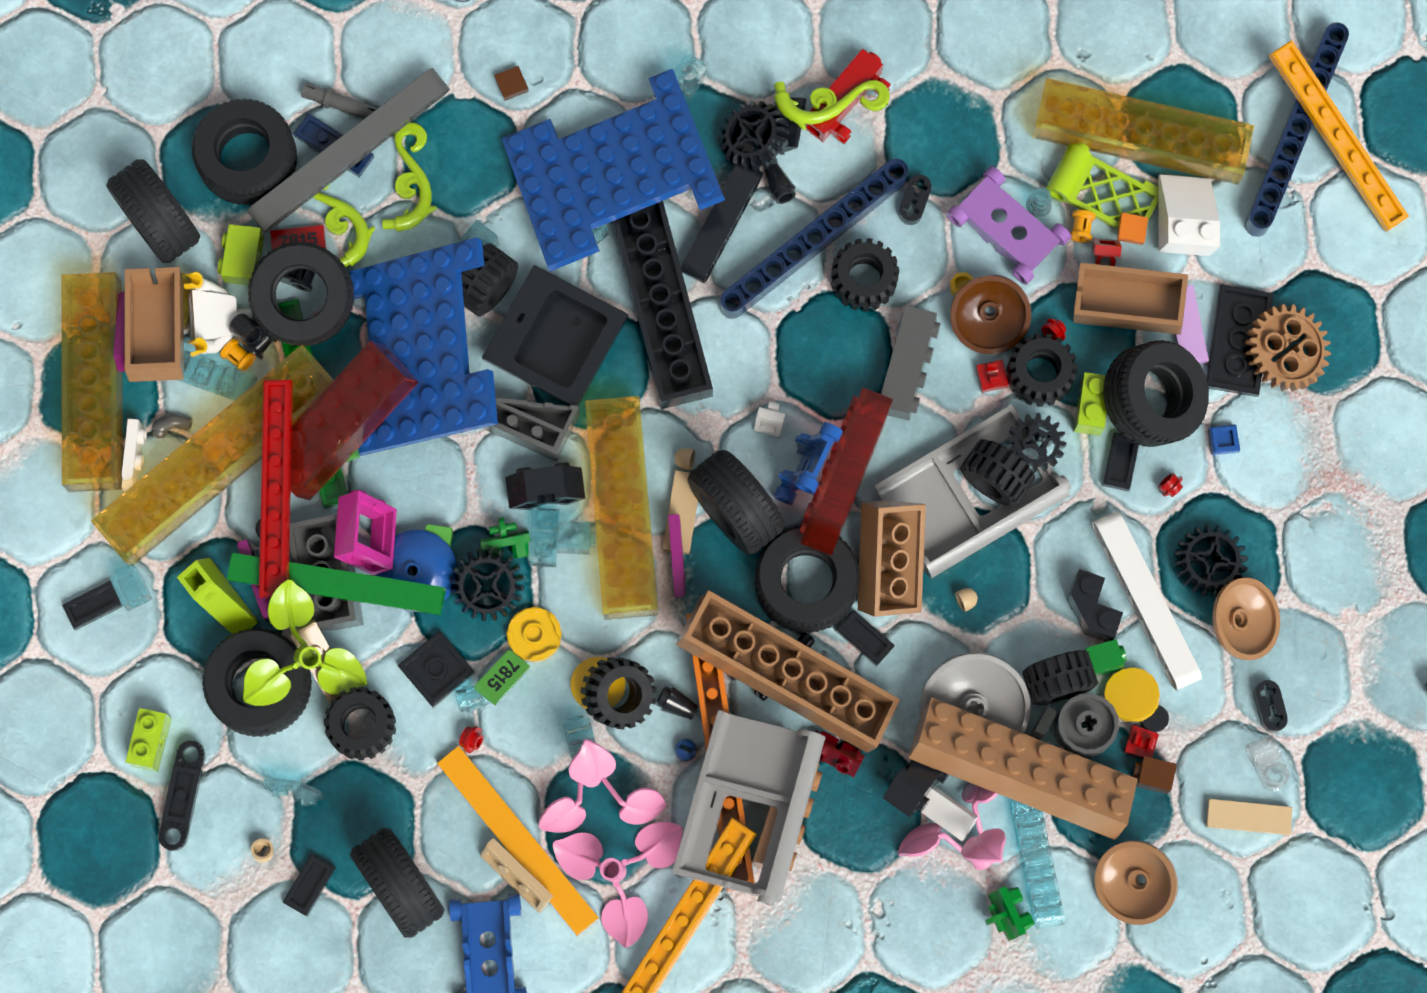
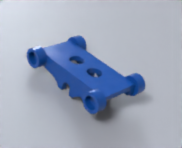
M823 422L819 434L808 435L801 433L800 436L797 435L794 440L798 447L796 452L803 456L795 472L785 469L783 472H779L777 477L782 483L780 486H777L773 497L782 503L793 505L797 496L795 491L800 489L806 493L814 494L819 485L816 478L833 442H839L843 431L833 424Z
M520 893L508 894V899L500 901L462 903L461 898L449 899L451 922L462 921L466 992L456 993H527L526 986L515 987L510 917L521 916ZM485 932H491L496 937V943L491 948H484L480 944V937ZM488 960H493L498 965L497 973L491 977L484 975L482 972V965Z

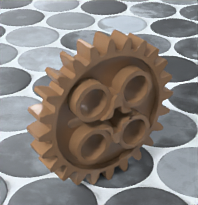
M1282 304L1277 309L1272 307L1267 312L1261 313L1259 315L1260 319L1252 322L1255 328L1248 330L1247 333L1253 338L1245 341V344L1252 346V349L1245 353L1254 358L1248 364L1257 365L1258 367L1254 374L1257 375L1261 372L1264 374L1262 378L1263 383L1271 380V388H1275L1280 384L1281 391H1285L1290 387V390L1294 392L1299 387L1301 389L1309 387V384L1318 381L1317 377L1324 375V371L1321 368L1328 366L1329 363L1323 358L1331 355V352L1324 350V347L1331 343L1322 338L1328 332L1319 331L1318 329L1322 322L1320 321L1315 324L1312 322L1314 318L1313 313L1306 317L1305 308L1296 312L1295 305L1286 308L1285 304ZM1287 325L1291 327L1293 334L1287 331ZM1302 334L1305 335L1303 340L1291 347L1287 353L1281 355L1275 362H1272V357L1288 347L1289 343L1298 339ZM1268 340L1272 342L1274 347L1273 350L1269 348L1267 343ZM1303 346L1307 348L1308 356L1304 354ZM1284 361L1289 365L1290 371L1285 369Z

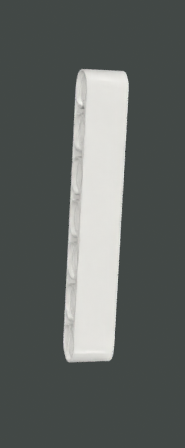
M1115 511L1093 521L1092 527L1172 687L1177 691L1201 680L1200 669L1122 515Z

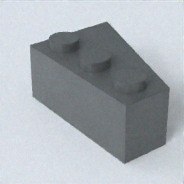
M496 398L498 424L484 427V430L554 461H558L580 415L579 406L553 405V403L542 404L525 400Z

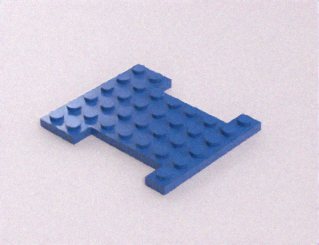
M673 68L648 78L656 97L655 100L558 139L551 119L502 138L550 272L600 252L592 229L690 189H692L700 210L725 200Z
M472 238L348 271L353 282L354 300L365 297L373 397L350 402L352 429L360 456L498 424L493 371L489 369L473 373L469 371L461 272L484 266L481 239Z

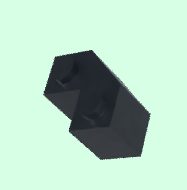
M569 462L554 464L552 467L536 469L530 467L518 468L515 470V474L505 477L509 509L531 510L545 504L570 505L586 499L582 467L570 466Z
M1079 569L1075 574L1067 602L1071 610L1074 611L1084 635L1105 642L1112 641L1116 637L1123 612L1097 603L1105 577Z
M910 760L908 765L904 769L902 768L895 776L882 798L908 817H911L915 812L921 813L930 801L927 797L930 790L939 782L944 784L950 775Z

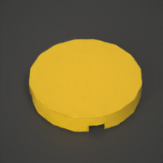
M531 607L523 609L514 615L507 630V638L510 648L518 657L524 661L535 663L545 661L555 654L560 646L562 633L560 623L554 614L545 609Z
M1134 667L1121 669L1113 674L1107 682L1104 692L1105 699L1113 705L1118 719L1125 722H1140L1147 719L1158 708L1160 701L1159 687L1154 677L1145 670Z

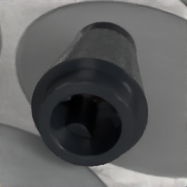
M773 163L769 165V169L765 168L764 171L771 198L777 204H785L791 201L796 196V187L779 164Z
M666 685L656 702V706L661 708L660 711L690 720L693 719L699 705L695 704L674 686L670 688Z

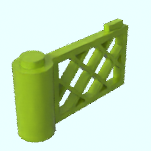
M1076 142L1067 146L1045 188L1047 195L1057 201L1067 202L1080 210L1095 213L1096 219L1116 230L1119 227V222L1116 219L1120 220V215L1122 214L1118 200L1131 196L1135 210L1125 213L1142 216L1141 212L1146 211L1144 217H1148L1149 221L1158 203V186L1147 180L1141 183L1093 157L1089 152V147L1083 143ZM1093 166L1103 170L1106 180L1093 183L1090 174ZM1119 180L1125 182L1129 192L1116 195L1112 182ZM1108 184L1111 197L1099 200L1095 187ZM1090 189L1094 202L1085 204L1076 198L1080 191ZM1145 193L1152 197L1153 200L1150 206L1140 208L1136 195ZM1113 201L1117 215L1109 217L1103 214L1101 204Z

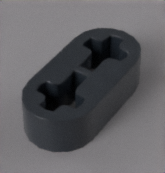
M924 175L913 176L909 180L899 208V218L906 225L917 224L924 213L932 187L931 181ZM922 183L925 190H921L919 197L914 196L916 190L914 186ZM911 203H915V213L917 214L908 217L905 210H909Z
M1264 680L1255 687L1253 692L1262 727L1270 733H1276L1287 725V712L1278 684L1272 680ZM1264 686L1274 692L1270 696L1271 704L1268 703L1266 696H1261L1260 694L1264 690ZM1270 708L1273 709L1275 717L1280 716L1281 721L1277 723V727L1267 721L1271 717Z

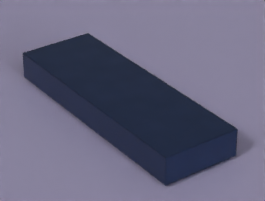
M309 113L293 133L295 138L319 153L343 136V134ZM369 153L348 171L360 178L373 160L374 154Z

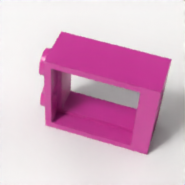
M353 490L349 494L340 496L338 500L334 558L371 575L393 569L397 509L386 504L383 500L367 495L362 490ZM360 514L372 519L370 548L358 542Z

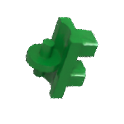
M504 516L498 517L499 525L489 527L490 535L501 533V535L480 539L481 547L485 550L486 555L489 547H493V556H497L501 547L512 545L514 559L527 557L529 553V530L507 534L508 531L517 530L516 522L505 524Z
M1005 886L988 894L992 905L987 908L991 917L984 921L986 925L995 923L998 932L1004 931L1008 941L1026 934V930L1034 925L1033 918L1028 911L1019 915L1016 910L1015 904L1023 901V896L1018 887L1007 889Z

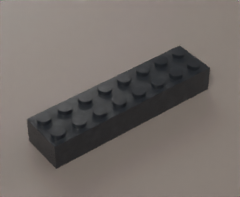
M658 202L612 221L660 409L713 397V386L664 202Z

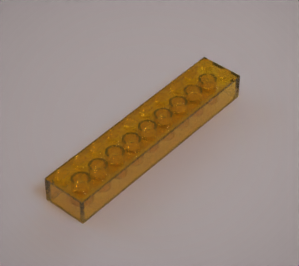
M303 344L91 520L124 562L133 567L262 459L264 380L293 381L292 433L342 392L335 381Z

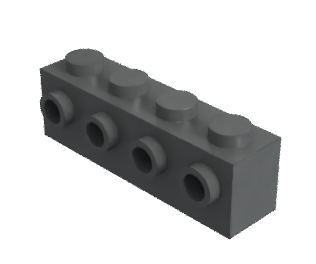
M905 306L878 403V413L910 421L912 413H917L920 398L916 397L918 388H924L927 373L923 372L925 363H931L934 351L930 344L932 338L937 339L941 323L937 322V313Z

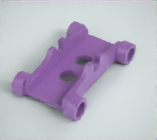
M990 166L983 173L984 180L959 206L953 205L946 212V216L955 226L960 228L968 222L987 244L991 242L996 247L995 251L1005 256L1016 265L1011 270L1013 276L1020 283L1027 285L1034 278V269L1058 245L1064 246L1072 237L1069 231L1059 223H1056L1049 230L1000 187L1006 179L997 168ZM996 209H1001L1006 213V220L1000 223L995 222L991 217V213ZM1014 227L1024 228L1026 237L1022 240L1013 238L1011 230Z

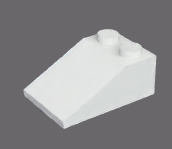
M1160 174L1158 176V252L1210 256L1220 247V220L1211 179Z

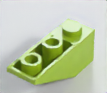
M211 558L195 560L177 576L191 597L231 634L238 633L241 630L244 631V629L250 630L259 622Z

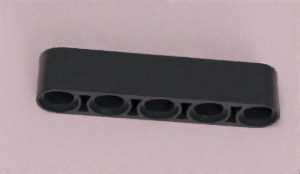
M741 162L735 165L722 189L725 200L713 206L682 264L681 270L683 274L704 284L706 283L763 176L762 171H754L751 166L743 169Z

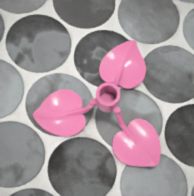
M584 739L580 750L570 762L568 769L570 777L578 785L577 799L574 802L570 797H563L551 803L541 815L538 826L543 831L557 833L569 832L578 828L586 817L585 809L579 806L582 803L583 785L595 787L601 781L616 801L623 806L619 811V816L624 822L629 824H643L655 819L664 811L667 802L658 791L651 788L637 789L628 795L626 801L623 800L606 779L615 770L616 762L614 757L601 745Z
M968 783L961 794L965 803L972 802L973 813L978 816L976 826L979 834L969 838L963 847L945 832H940V825L937 823H927L916 827L903 839L898 850L899 857L903 855L915 857L927 854L937 847L940 839H945L962 854L964 859L970 860L976 870L986 869L993 862L1002 863L1006 835L1001 829L983 831L978 812L979 803L990 802L998 794L972 783Z
M658 822L644 827L635 839V845L642 854L622 861L608 858L602 863L599 862L603 855L602 844L598 838L589 833H576L553 842L556 859L569 876L577 880L591 879L595 874L597 866L600 868L601 876L613 882V886L618 891L621 900H611L605 905L601 921L606 932L625 948L633 945L641 937L648 921V910L643 900L639 897H631L626 900V895L620 886L619 881L623 880L626 875V865L646 858L649 865L654 868H667L676 861L682 840L683 828L671 822Z

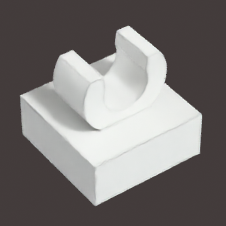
M770 401L768 409L759 407L754 431L780 438L785 414L778 412L780 404Z

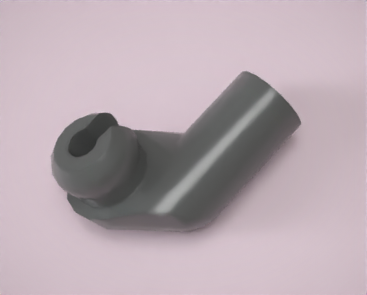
M172 413L167 414L154 421L152 434L154 437L162 439L167 436V431L172 428L190 431L193 419Z

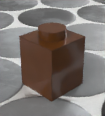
M1144 756L1140 759L1139 763L1135 762L1132 777L1138 779L1136 787L1168 794L1172 791L1177 764Z

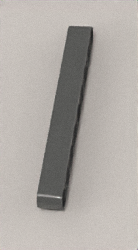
M434 68L427 70L258 200L247 212L264 233L270 231L448 93L450 88Z

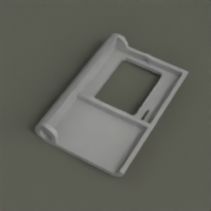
M718 710L672 873L757 896V901L763 904L774 906L775 901L780 902L825 736L808 730L799 729L795 731ZM727 796L749 800L777 809V816L761 874L756 883L709 872L706 869L723 803Z

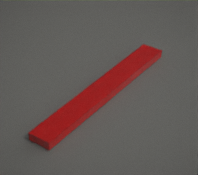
M264 380L259 567V598L270 599L277 587L284 581L289 580L292 380Z

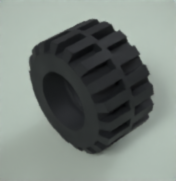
M861 238L855 239V244L852 245L851 242L845 244L844 250L840 249L837 257L834 258L831 272L832 289H835L837 299L842 298L843 305H852V310L857 311L858 307H863V312L869 311V307H873L874 310L879 309L880 304L883 303L885 305L889 302L890 296L892 297L895 293L899 278L898 260L896 256H891L892 250L889 247L883 248V243L880 241L877 244H873V239L867 238L865 243H862ZM868 264L877 269L881 278L874 285L861 286L851 279L849 271L856 265Z
M492 243L483 246L484 266L461 272L464 307L479 317L490 312L503 299L512 286L518 270V263Z
M1041 333L1035 334L1032 339L1030 336L1026 337L1022 344L1019 342L1015 347L1007 365L1008 382H1011V391L1018 393L1016 397L1019 400L1023 397L1027 399L1026 404L1028 405L1036 402L1037 407H1043L1044 403H1048V406H1050L1056 400H1062L1065 394L1069 392L1076 378L1077 364L1074 363L1076 360L1075 354H1070L1071 347L1068 343L1065 346L1061 344L1063 339L1059 337L1056 340L1051 339L1052 334L1046 333L1045 338L1041 337ZM1036 358L1046 359L1054 365L1057 377L1050 382H1039L1029 375L1026 367L1027 363Z
M986 439L978 440L960 466L963 476L976 490L991 500L1006 506H1017L1035 480L1033 471L1021 457L1007 447Z
M1084 650L1070 651L1040 660L1029 665L1022 672L1033 705H1048L1084 694L1099 684L1089 652Z
M608 657L607 661H598L597 668L591 666L588 670L591 675L589 677L584 676L583 682H586V687H581V693L585 695V698L581 700L582 704L588 707L586 712L588 715L593 716L595 721L611 728L625 730V727L630 729L636 727L635 722L643 723L645 721L643 717L645 714L650 716L653 710L649 707L651 704L655 705L656 699L652 695L657 693V688L651 685L654 682V678L647 674L649 671L645 667L640 666L637 662L621 657ZM624 677L630 689L628 699L622 706L613 709L608 701V690L615 680Z
M354 687L350 688L348 693L345 691L340 692V697L337 699L333 698L330 701L332 705L330 708H326L325 714L327 716L324 719L323 725L326 728V737L339 753L350 759L365 760L364 758L368 757L372 759L376 757L377 753L380 752L382 754L385 752L387 745H391L393 741L392 736L396 733V717L389 703L378 692L370 691L365 687H362V689ZM358 709L370 710L376 717V725L373 732L362 739L349 737L344 729L345 721L349 714Z

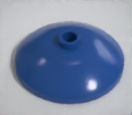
M409 530L395 536L393 569L376 574V576L445 587V601L450 596L451 589L455 587V584L450 583V579L457 577L453 572V568L458 566L454 552L441 537L424 530ZM413 565L418 569L415 576H411L409 573V568Z

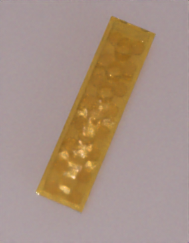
M1046 78L1032 138L1066 146L1082 143L1088 146L1089 151L1239 185L1245 173L1254 125Z
M116 272L61 275L62 486L68 492L122 490V372L117 370L113 356L118 294L122 292V281Z
M639 396L586 400L585 407L604 620L657 616L658 602Z

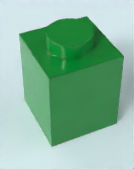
M1117 639L1084 649V651L1089 652L1096 677L1121 670L1125 666L1124 662L1127 661L1125 649L1122 645H1118Z

